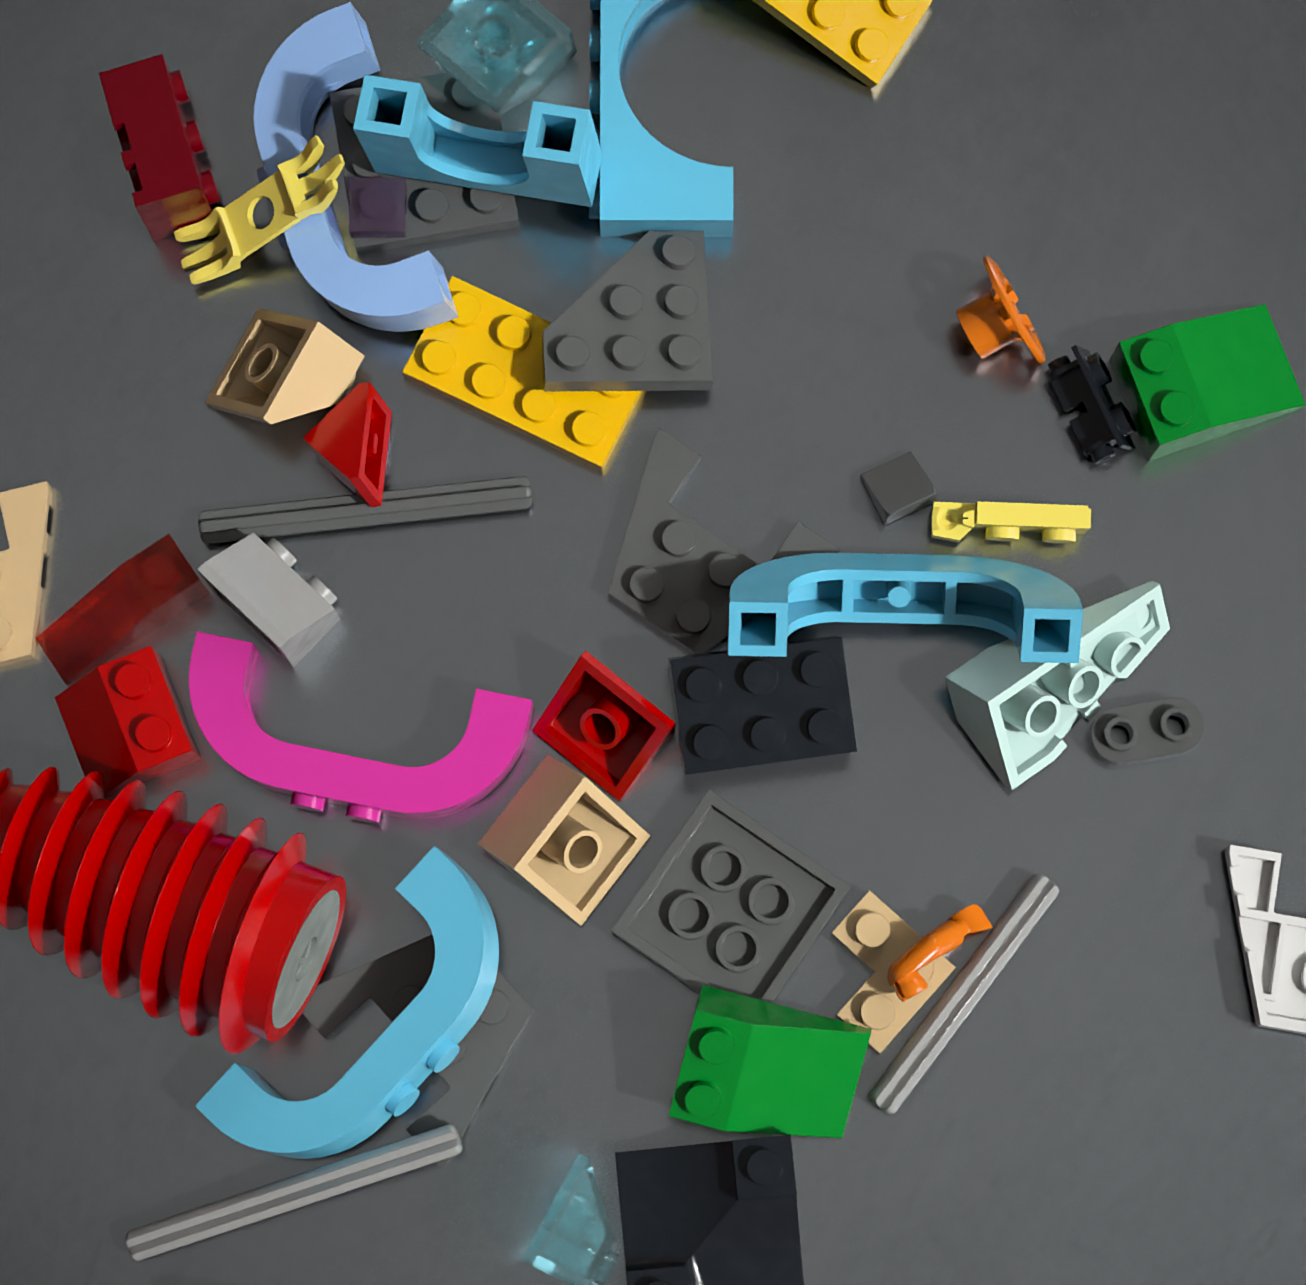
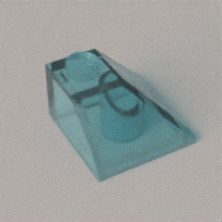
M579 1152L525 1252L522 1261L569 1285H591L592 1282L604 1285L620 1255L610 1250L615 1236L593 1161L588 1156Z

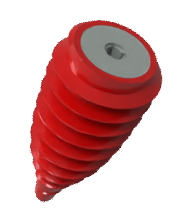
M56 767L45 769L31 785L14 784L13 771L10 768L0 772V924L2 927L8 930H18L28 926L31 944L41 955H54L64 950L66 964L70 972L77 978H89L102 971L104 987L109 995L116 999L128 998L140 991L143 1008L150 1017H166L179 1009L183 1029L190 1036H202L219 1025L221 1044L224 1050L232 1055L249 1049L260 1038L269 1042H276L293 1027L310 1001L327 966L339 933L346 903V883L344 878L306 863L307 844L303 833H296L290 837L277 852L267 849V824L263 818L259 817L250 822L237 837L227 834L228 814L223 804H216L211 807L197 823L187 821L188 803L183 791H176L169 795L154 811L146 809V786L143 781L138 779L124 787L114 800L104 799V779L98 771L86 775L75 786L73 791H60V775Z

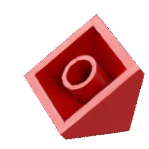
M585 651L575 663L532 731L620 801L673 738L676 723L590 653Z

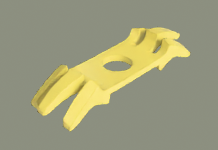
M315 135L309 140L304 150L298 156L278 164V171L226 207H215L204 220L174 231L176 241L179 242L197 240L219 233L210 243L181 260L182 267L185 270L206 265L189 275L191 283L194 285L203 283L241 268L240 262L306 217L323 213L329 207L338 191L336 179L345 164L342 155L337 154L324 166L313 172L320 162L324 151V144L319 136ZM301 173H311V174H309V175H307V176H305V177H302V178H300V179H298V176H297L298 174H301ZM314 195V196H312L311 198H309L308 200H306V198H305V197H307V196ZM268 197L274 206V216L267 227L258 229L253 221V210L259 200Z

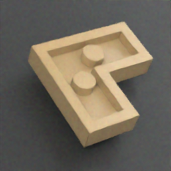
M870 890L830 934L873 973L836 1014V1017L840 1021L872 1029L868 1046L879 1055L956 967L944 956L939 957L918 970L920 975L926 980L928 988L904 1002L899 1000L894 986L889 985L887 979L888 969L921 936Z

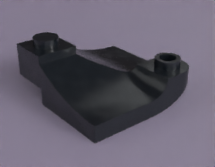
M791 1135L615 1152L627 1285H804Z

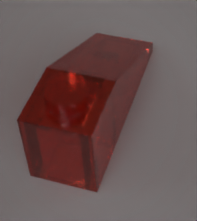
M167 534L121 564L38 635L36 640L64 683L68 686L209 594V591L171 535Z

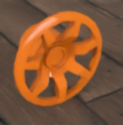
M989 256L983 257V263L992 284L991 291L956 310L957 317L968 339L982 359L1016 340L1023 341L1036 360L1043 364L1046 361L1043 346L1036 331L1035 333L1032 332L1035 329L1028 315L1018 314L1020 311L1016 306L1018 301L1017 295L996 262Z

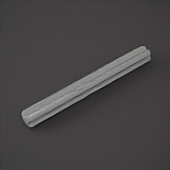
M1039 873L1034 874L869 1093V1099L874 1105L887 1114H893L898 1110L1058 895L1059 888L1051 880Z

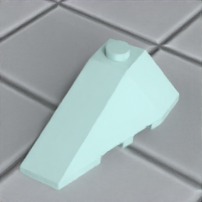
M1150 581L1084 608L1079 663L1020 662L1015 643L1008 639L988 647L945 676L958 723L1006 787L1013 790L1052 763L1067 747L1062 739L1080 718L1084 717L1090 721L1102 707L1097 699L1116 677L1127 678L1170 630L1160 584Z

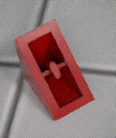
M370 382L359 383L303 437V440L332 474L370 507L382 506L392 411Z

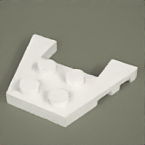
M1229 845L1226 847L1225 858L1256 1026L1306 1035V918L1274 912L1282 853Z

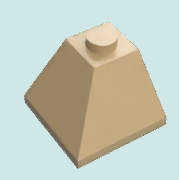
M258 308L204 403L217 410L274 424L338 404L343 394L353 385L356 371L365 356L319 321Z

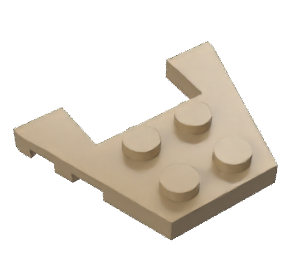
M47 481L0 492V507L9 543L8 550L0 551V667L34 659L36 655L43 590L41 587L44 555L47 553L49 535L46 532L49 507H52L53 498L51 485Z

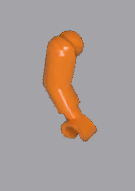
M972 904L948 918L949 920L923 935L890 965L887 979L889 985L894 986L899 1000L904 1002L928 988L926 980L918 972L919 969L956 949L963 943L965 935L993 928L980 906Z

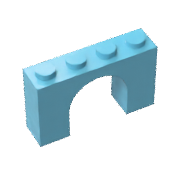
M364 74L353 130L375 173L592 207L602 151L590 110L533 101L527 131H494L470 126L437 112L429 104L421 83Z

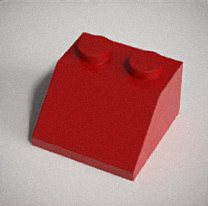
M151 645L96 667L54 697L84 776L94 771L100 772L103 776L104 799L119 794L124 787L137 779L146 783L202 760L163 658Z

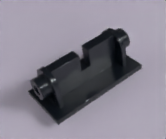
M1074 345L1071 349L1076 360L1071 362L1068 355H1064L1051 361L1048 364L1051 374L1047 378L1063 410L1068 412L1081 404H1084L1087 410L1086 413L1069 421L1085 457L1091 456L1094 463L1099 464L1115 456L1112 446L1116 444L1126 450L1132 451L1136 449L1130 437V434L1136 432L1135 424L1122 402L1114 404L1106 387L1108 383L1112 382V378L1099 353L1096 352L1091 355L1089 350Z

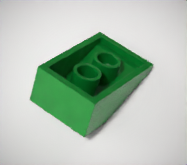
M1266 304L1173 323L1120 341L1109 359L1148 461L1302 409L1306 406Z
M702 985L668 1116L728 1132L842 1138L872 1029Z

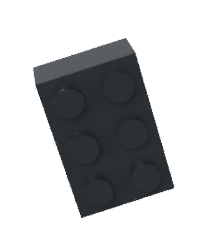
M835 635L787 642L786 657L728 656V650L668 658L682 768L685 775L857 752L843 641L840 636Z

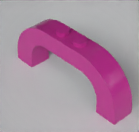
M196 632L189 665V692L193 712L201 731L212 748L232 769L262 788L291 796V806L323 812L325 803L346 807L345 816L348 818L376 824L379 823L381 815L409 820H426L449 816L470 808L498 788L515 767L526 745L534 713L533 701L477 688L469 723L463 738L447 756L429 765L419 767L398 766L280 741L261 730L252 711L251 689L260 654L252 642Z

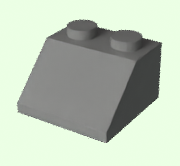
M253 532L205 561L197 571L212 591L294 668L340 620L336 610L331 606L337 600V597L314 575L307 582L291 568L297 562L296 558L275 538H272L265 544Z

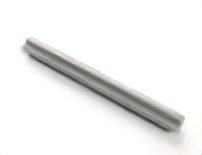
M448 1124L129 1230L126 1233L128 1251L134 1261H140L456 1156L462 1152L458 1131L454 1125Z

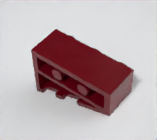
M163 54L100 72L99 76L115 131H117L123 151L120 152L126 171H129L135 190L132 193L134 204L153 241L174 236V231L204 220L213 210L211 204L221 202L211 169L201 172L196 154L205 152V147L196 120L185 121L181 104L190 102V98L180 69L170 72Z

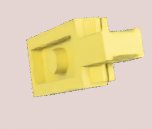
M977 501V503L933 502L931 511V538L957 543L972 530H986L985 539L993 541H1018L1019 532L1042 533V542L1075 543L1076 534H1085L1091 528V509L1084 505Z

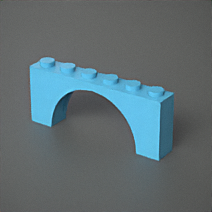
M590 0V10H600V28H590V62H600V80L589 81V110L591 114H600V133H597V137L602 151V159L600 164V186H596L593 205L589 207V219H600L601 237H643L648 231H704V237H732L733 167L701 163L684 157L661 144L635 117L627 103L621 86L619 71L627 41L640 20L661 0Z

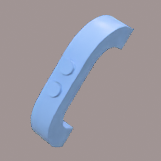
M351 2L323 12L305 22L280 45L267 64L257 89L254 104L255 137L264 166L257 169L260 183L278 171V164L298 156L304 150L309 140L313 137L316 116L322 104L330 96L329 92H334L343 85L364 77V74L370 75L381 71L366 22ZM319 163L313 172L321 168ZM301 173V174H298L297 176H298V179H300V178L305 177V176H307V175H309V174H311V173ZM310 195V196H307V197H305V198H306V200H308L309 198H311V197L314 196V195ZM332 203L323 213L310 215L277 236L281 247L284 250L289 248L297 268L306 281L334 309L356 323L383 331L404 332L426 329L458 318L444 269L429 250L388 265L374 266L357 262L347 254Z

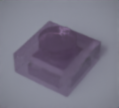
M349 178V233L351 238H407V183L405 178Z

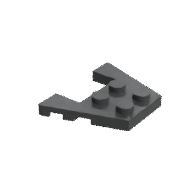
M659 428L654 436L610 583L608 597L692 655L709 653L728 640L729 592L733 581L744 571L759 564L670 505L700 463L701 455ZM798 521L771 560L812 553H839L840 549Z
M429 935L317 985L302 1014L326 1040L371 1000L393 1022L420 993L431 975L435 960L433 935ZM499 970L497 971L492 994L484 1011L475 1025L457 1044L460 1047L459 1053L445 1069L438 1072L450 1086V1089L406 1129L411 1136L451 1124L457 1129L461 1140L531 1017L534 1009ZM452 1157L435 1163L440 1169H443Z

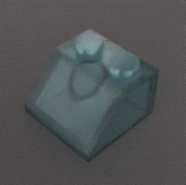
M454 0L416 42L419 49L498 115L541 93L577 53L572 30L536 0Z

